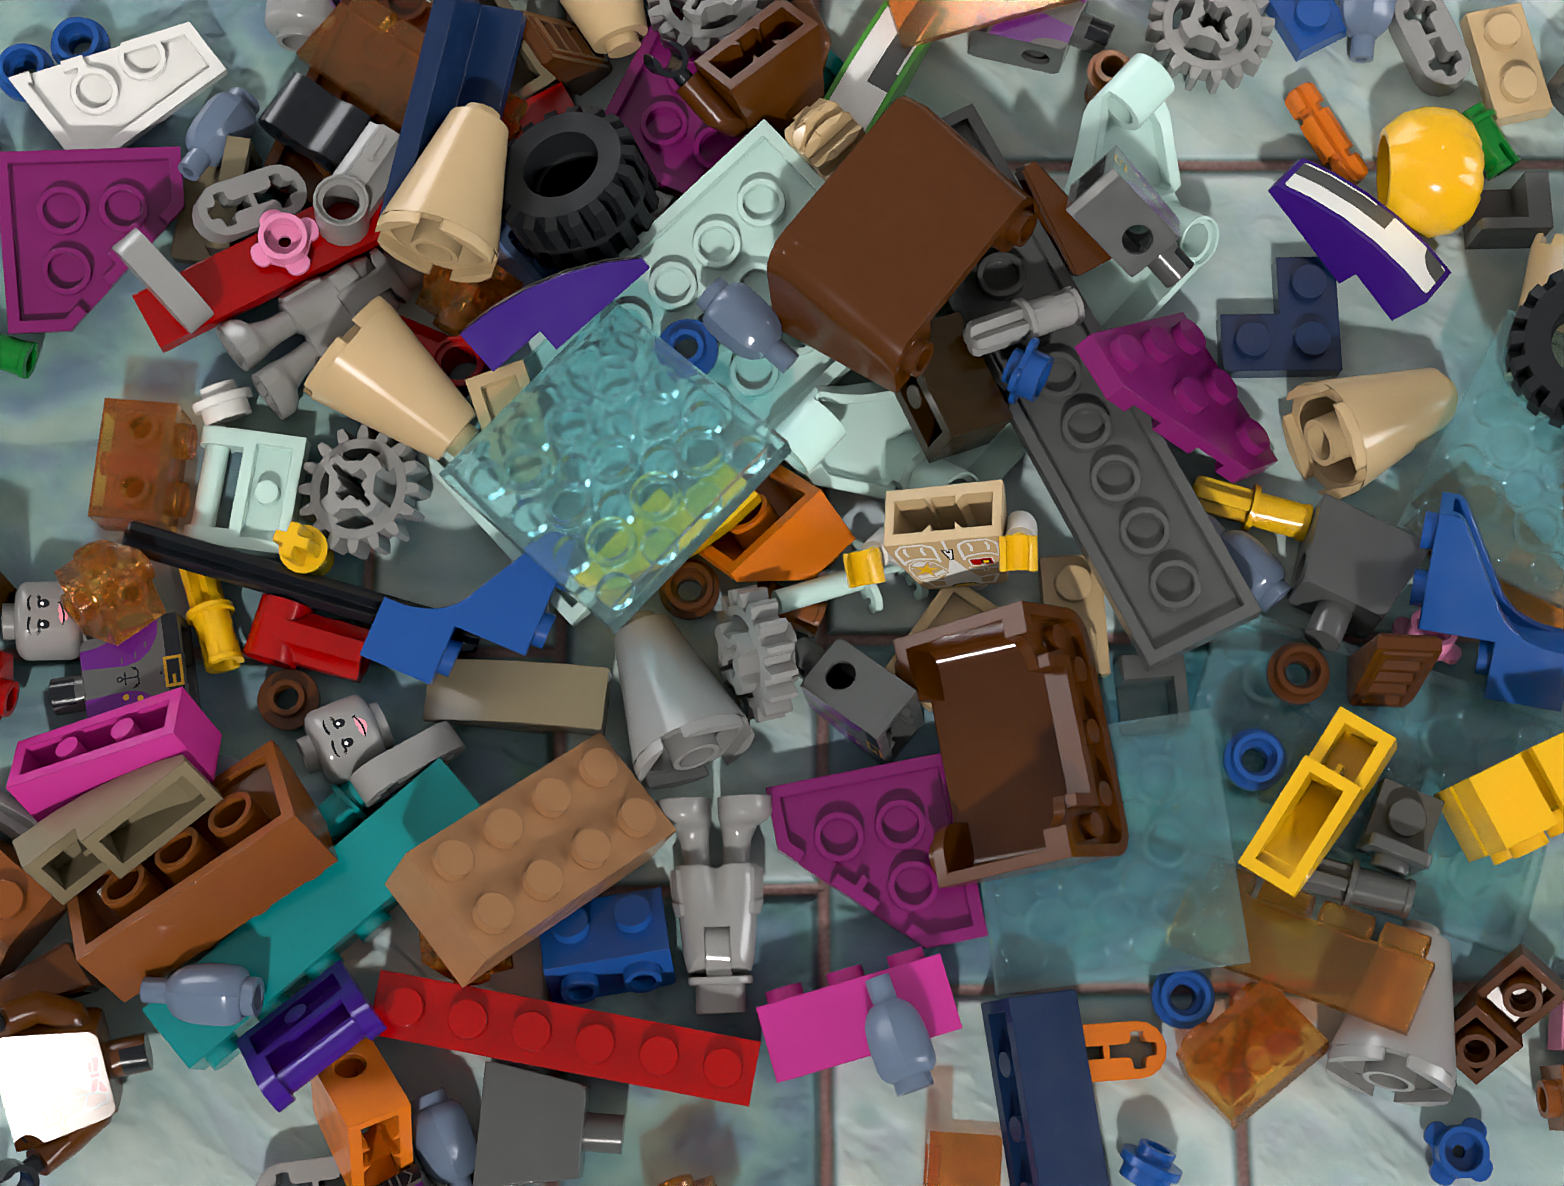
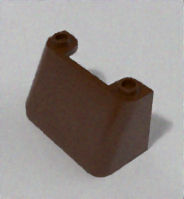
M905 95L897 98L784 229L770 252L767 262V278L772 310L780 320L782 331L897 394L911 375L918 377L928 366L934 352V345L930 342V321L988 249L993 247L1006 253L1015 245L1017 247L1024 246L1030 239L1038 219L1037 214L1034 213L1033 198L929 107Z
M1018 601L893 640L897 658L895 675L917 691L920 702L932 704L954 823L938 827L934 834L933 842L929 847V860L932 869L937 875L939 888H957L1118 857L1125 853L1129 839L1128 825L1091 642L1086 626L1074 610L1067 607Z

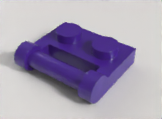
M338 960L235 1041L258 1088L275 1110L280 1113L296 1101L294 1096L296 1091L366 1036L372 1041L385 1031L387 1026L372 1007L355 977L342 961Z

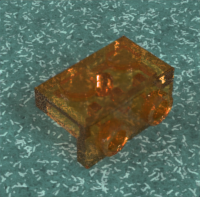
M1270 974L1260 983L1250 982L1238 990L1230 1000L1229 1008L1211 1023L1205 1021L1193 1027L1183 1038L1180 1045L1181 1048L1176 1052V1057L1183 1076L1223 1120L1235 1130L1322 1058L1330 1046L1329 1041L1285 997L1282 983L1273 974Z

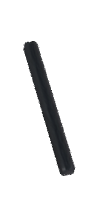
M137 521L129 522L122 539V550L125 553L265 594L283 597L306 606L371 625L384 597L404 605L431 609L428 606L312 572L307 574L296 573L281 563ZM458 628L453 639L463 643L461 651L472 653L478 648L481 637Z

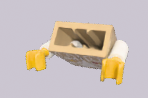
M1002 479L886 491L884 526L880 527L860 547V551L843 554L848 588L886 582L883 567L888 563L904 569L922 588L927 589L968 586L974 591H979L989 584L1007 581L1009 571H1038L1037 522L1030 513L1025 511H1014L1008 516L1005 485Z

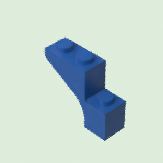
M1442 492L1439 512L1426 511L1420 540L1419 548L1431 550L1428 570L1415 568L1409 605L1421 607L1418 629L1480 639L1474 674L1485 675V699L1561 712L1564 700V629L1537 622L1521 613L1509 602L1501 588L1469 502L1459 494Z
M561 534L546 536L467 598L451 606L431 609L418 608L384 597L359 655L427 684H434L438 674L445 677L450 676L463 646V643L453 639L458 628L524 656H527L531 645L543 649L557 616L546 611L555 588L567 592L581 560L580 557L570 554L575 540Z

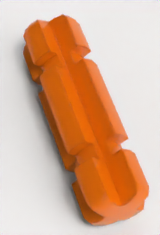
M1306 82L1294 88L1288 93L1285 105L1294 120H1302L1303 124L1299 128L1324 166L1330 165L1332 168L1330 171L1335 172L1354 185L1359 184L1368 174V168L1359 153L1355 152L1352 154L1349 150L1353 144L1331 109L1321 106L1320 103L1324 101V98L1315 84Z

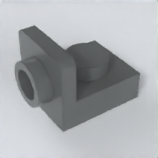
M1387 778L1380 780L1354 850L1370 856L1369 865L1374 869L1400 878H1406L1408 872L1415 874L1429 869L1433 856L1428 854L1427 850L1445 801Z

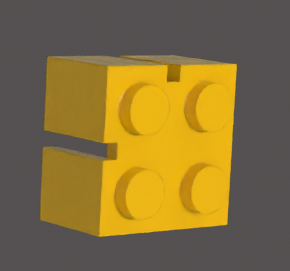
M1564 732L1433 795L1435 798L1445 801L1442 813L1468 862L1489 855L1495 866L1511 858H1519L1548 844L1550 841L1544 831H1546L1549 838L1564 833Z

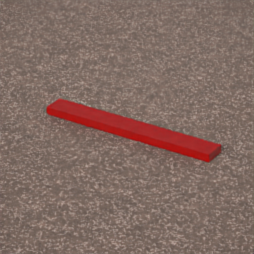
M562 82L504 110L501 121L508 128V142L512 138L518 139L523 134L522 128L530 122H533L535 125L544 120V114L556 110L557 114L565 113L567 107L575 106ZM337 202L332 204L326 213L332 218L345 220L352 217L358 211V208L348 202ZM383 202L370 219V228L367 235L356 244L337 246L329 243L319 232L318 239L311 243L309 249L310 268L302 275H291L286 268L272 264L268 267L256 265L250 251L251 247L258 243V233L180 271L179 273L214 312V315L192 334L188 333L147 288L132 295L159 347L165 353L223 324L226 320L233 319L300 285L303 281L316 277L378 246L377 240L381 231L375 232ZM313 206L295 214L299 219L308 217L316 222ZM286 237L282 238L279 245L281 247H288L291 240Z

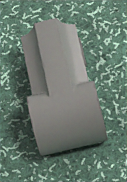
M370 121L333 175L322 180L315 189L313 207L316 224L318 225L320 235L329 243L337 246H350L360 242L368 233L370 219L384 200L400 134L384 124L379 125ZM337 202H348L358 208V211L352 217L345 220L332 218L326 213L328 208Z

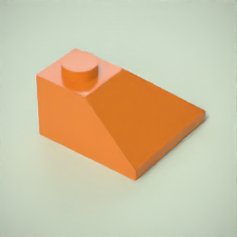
M761 453L738 476L760 496L762 502L732 530L697 554L736 582L811 580L823 569L831 566L837 560L839 554L856 538L821 489Z

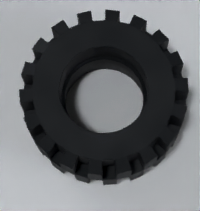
M580 106L567 107L565 113L557 114L556 110L544 114V120L535 125L533 122L527 124L522 128L523 134L518 139L512 138L508 142L502 216L525 251L532 259L536 258L541 266L550 270L556 265L559 271L603 259L619 257L618 253L625 248L632 250L640 242L637 237L640 232L649 231L654 222L650 213L658 210L659 198L655 192L659 189L658 183L630 130L613 113L606 116L603 109L592 106L586 112H583Z
M1563 269L1550 274L1547 283L1543 286L1537 284L1528 293L1524 304L1519 306L1506 344L1508 352L1505 358L1506 372H1511L1513 381L1511 387L1516 396L1518 397L1523 394L1528 401L1526 405L1527 410L1535 417L1539 412H1542L1550 417L1548 424L1559 429L1564 424V369L1557 362L1553 354L1551 341L1557 328L1564 324Z

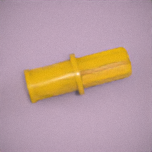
M1205 475L1197 476L1193 482L1192 489L1206 513L1241 523V530L1248 532L1252 526L1295 538L1296 541L1300 542L1304 540L1313 514V505L1302 504L1262 492V486L1254 484L1252 489Z
M291 521L286 532L278 529L274 532L273 542L279 545L280 559L288 569L296 573L307 574L312 572L322 576L331 570L335 560L334 551L329 549L327 539L319 529L311 525H302Z
M179 569L190 607L185 614L186 621L195 628L206 672L219 674L240 667V663H244L245 660L232 624L231 616L234 614L235 608L232 601L225 599L220 580Z

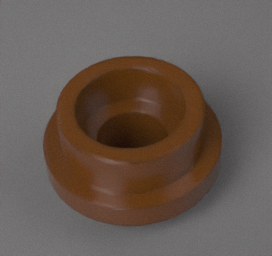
M686 559L663 573L659 583L660 600L664 608L676 618L682 620L700 619L709 614L718 602L720 595L719 580L713 569L704 562ZM689 581L697 583L701 588L700 595L691 601L682 599L678 594L679 587Z
M1292 642L1281 646L1272 654L1266 666V680L1270 690L1280 700L1289 704L1303 705L1314 701L1325 691L1329 683L1330 671L1327 660L1318 649L1306 643ZM1295 664L1304 669L1306 673L1304 684L1296 685L1289 681L1286 675L1288 665Z
M283 669L271 674L262 683L257 697L258 709L263 719L272 727L283 731H295L303 728L304 718L307 713L320 708L321 703L320 691L314 680L306 673L295 669ZM286 689H295L298 693L297 703L290 709L279 708L278 697L280 693Z

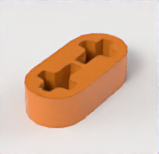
M1123 1021L1082 1024L1086 1047L1099 1046L1100 1059L1088 1060L1092 1082L1146 1078L1160 1070L1166 1059L1167 1047L1163 1035L1156 1027L1147 1022ZM1132 1031L1138 1032L1140 1042L1151 1043L1152 1055L1142 1058V1068L1139 1069L1134 1068L1131 1058H1110L1109 1046L1129 1043L1131 1038L1130 1032Z

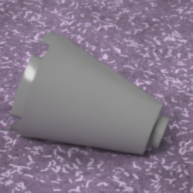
M651 610L640 611L627 617L622 622L621 629L614 637V647L633 769L639 782L641 783L645 778L648 787L653 789L677 787L709 776L705 765L723 756L726 765L738 759L751 746L755 737L750 721L668 615L655 614Z
M1407 920L1403 922L1402 926L1393 927L1388 930L1327 1051L1326 1072L1339 1083L1369 1096H1373L1375 1086L1395 1091L1393 1102L1404 1105L1433 1107L1447 1105L1451 1102V1097L1457 1087L1452 949L1450 942L1440 935L1441 931L1438 927L1423 921Z

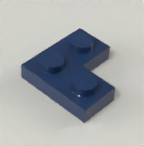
M1276 257L1271 264L1274 314H1220L1216 321L1218 367L1231 378L1337 377L1343 368L1336 279L1319 257Z

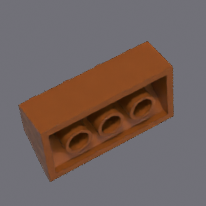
M270 740L210 782L223 797V800L123 878H118L109 869L67 902L76 961L124 1003L140 993L141 982L145 976L164 978L200 952L212 948L221 938L251 918L266 912L271 905L304 883L317 878L325 869L338 861L324 817L283 752L273 740Z

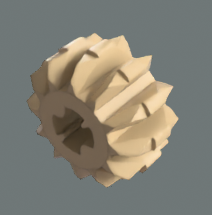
M819 98L810 107L805 106L793 117L794 121L784 130L785 141L824 181L831 176L866 135L863 126L859 125L849 112H845L837 102Z

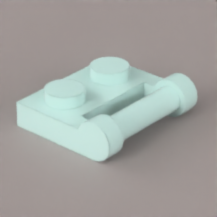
M213 425L204 426L200 446L205 448L193 516L191 524L184 525L183 535L250 555L280 559L279 545L273 542V534L276 529L286 532L290 522H297L302 494L297 491L298 486L304 484L306 470L303 466L305 462H308L311 443L306 437ZM241 452L243 454L229 528L216 527L229 453Z

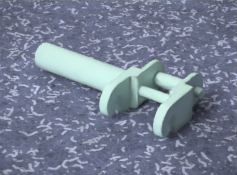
M859 538L855 539L851 543V552L860 551V547L864 542ZM893 564L883 567L885 575L897 572L899 577L905 578L908 586L916 584L917 590H914V597L917 601L928 597L929 589L922 588L904 569ZM845 570L777 589L771 593V598H776L778 601V614L859 591L862 600L871 599V603L868 604L871 614L879 613L883 609V600L877 584L848 588Z

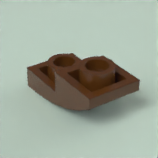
M1522 942L1495 965L1454 1007L1456 1067L1476 1085L1523 1047L1522 1034L1564 1001V980Z

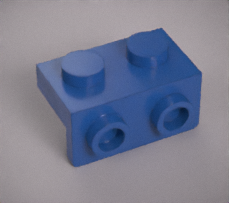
M661 887L593 898L540 935L543 972L552 1002L582 1004L590 1002L597 997L626 992L647 993L658 987L672 985L676 982Z

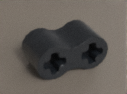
M297 72L291 73L258 119L259 125L276 141L292 151L311 159L331 175L338 168L368 123L371 121L378 124L377 121L358 107L336 98L319 84Z

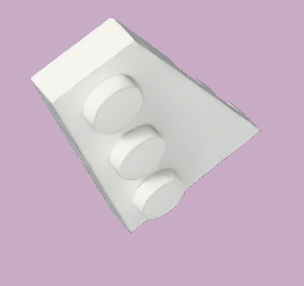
M186 22L121 42L120 46L86 57L79 55L60 61V65L31 74L27 71L8 77V79L64 150L127 148L227 75V69L192 24Z

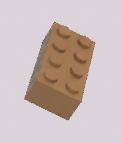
M598 732L406 852L385 882V886L463 988L648 862L677 829L602 733Z

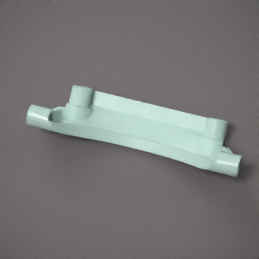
M1143 53L1135 54L1088 103L1083 113L1078 142L1064 192L1069 196L1070 186L1113 147L1117 146L1180 220V237L1176 240V243L1194 262V266L1181 280L1169 288H1166L1148 267H1145L1136 276L1131 277L1113 259L1080 276H1071L1102 331L1151 320L1196 270L1209 261L1216 250L1219 240V229L1214 219L1182 207L1175 194L1181 186L1170 111L1165 103V100L1174 92L1175 86L1167 70L1155 59ZM1134 225L1128 228L1131 232L1137 234L1149 230L1143 225ZM875 382L845 386H816L768 436V440L774 449L795 469L800 477L813 485L881 499L886 498V491H893L897 487L900 490L1001 480L1026 453L1009 422L989 444L929 463L895 394Z

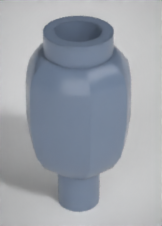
M1339 0L1341 20L1347 28L1346 35L1351 39L1350 61L1354 63H1370L1373 61L1375 40L1391 24L1396 0Z
M232 87L228 92L214 95L201 108L186 134L185 143L189 152L178 164V170L185 178L197 181L208 166L221 167L227 135L252 138L257 127L256 114L260 110L259 104L253 95L242 88Z
M719 277L699 297L696 305L705 312L703 316L705 328L733 353L749 360L766 358L783 374L798 359L799 354L781 339L782 326L776 313L746 284L742 282L728 284Z
M1208 514L1261 610L1264 613L1268 612L1292 589L1284 580L1285 569L1282 563L1249 533L1241 530L1227 531L1211 514Z
M188 964L176 970L169 978L145 976L140 986V999L143 1003L166 1004L171 1014L184 1022L210 1026L236 1025L246 1016L257 1017L260 1014L264 1001V982L261 977H250L249 971L244 966L237 964Z
M889 973L865 981L873 1005L866 1016L865 1033L869 1051L880 1078L886 1083L894 1085L897 1097L933 1085L934 1081L930 1071L934 1069L936 1054L928 1030L918 1010L910 1002L897 998Z
M444 1087L409 1101L412 1113V1146L426 1174L434 1181L447 1184V1186H473L471 1173H473L475 1168L477 1145L472 1127L460 1102L451 1098L448 1099Z

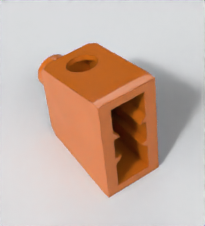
M364 1038L310 1080L316 1120L346 1186H377L413 1166L411 1104L373 1040ZM370 1126L368 1131L362 1134L361 1130Z

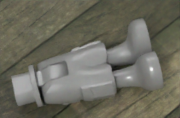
M373 248L368 253V257H358L321 278L316 276L305 280L300 285L278 298L280 312L276 315L254 323H246L238 319L226 320L215 329V332L228 354L244 371H248L257 365L271 350L295 333L305 338V342L294 350L252 374L253 384L264 402L278 418L284 420L298 409V388L304 377L315 367L338 336L342 338L355 325L352 319L360 310L379 295L397 311L401 303L405 304L412 299L410 291L429 277L428 274L398 261L385 250L380 252L377 248Z
M748 794L717 798L718 819L723 841V865L719 868H714L711 865L710 859L711 799L705 797L657 799L655 803L677 829L675 833L681 843L684 865L676 866L675 870L670 871L671 905L675 918H679L686 969L688 973L693 974L687 980L688 986L695 985L696 1014L747 1012L746 983H754L753 975L748 971L752 970L754 964L757 915L761 914L764 901L763 867H758L756 863H749L750 847L757 825L765 822L772 813L771 795Z

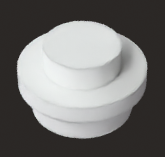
M230 379L199 390L202 400L192 405L194 414L202 415L205 426H217L252 413L248 399L253 397L250 387L237 388L235 380Z

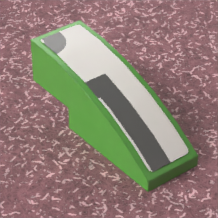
M885 0L857 41L823 99L837 102L845 112L851 114L852 118L859 125L863 126L865 133H867L897 98L904 96L948 12L927 0Z

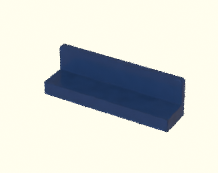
M433 0L380 215L451 109L465 106L471 102L481 103L496 110L500 115V120H502L527 21V16L523 12L483 5L477 0Z
M1068 989L981 1003L1010 1186H1109L1076 991Z

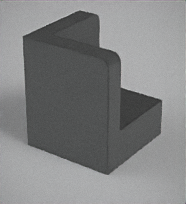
M1526 171L1511 189L1483 190L1480 195L1481 200L1469 222L1463 225L1465 250L1530 248L1536 234L1544 233L1546 236L1554 228L1549 172Z
M1138 654L1120 656L1113 665L1120 735L1124 738L1181 734L1191 725L1184 654L1147 672Z

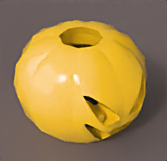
M1424 106L1401 113L1386 125L1380 133L1376 160L1377 200L1398 215L1419 236L1431 238L1453 233L1469 222L1481 200L1480 195L1484 186L1483 170L1485 161L1482 141L1473 122L1455 109Z

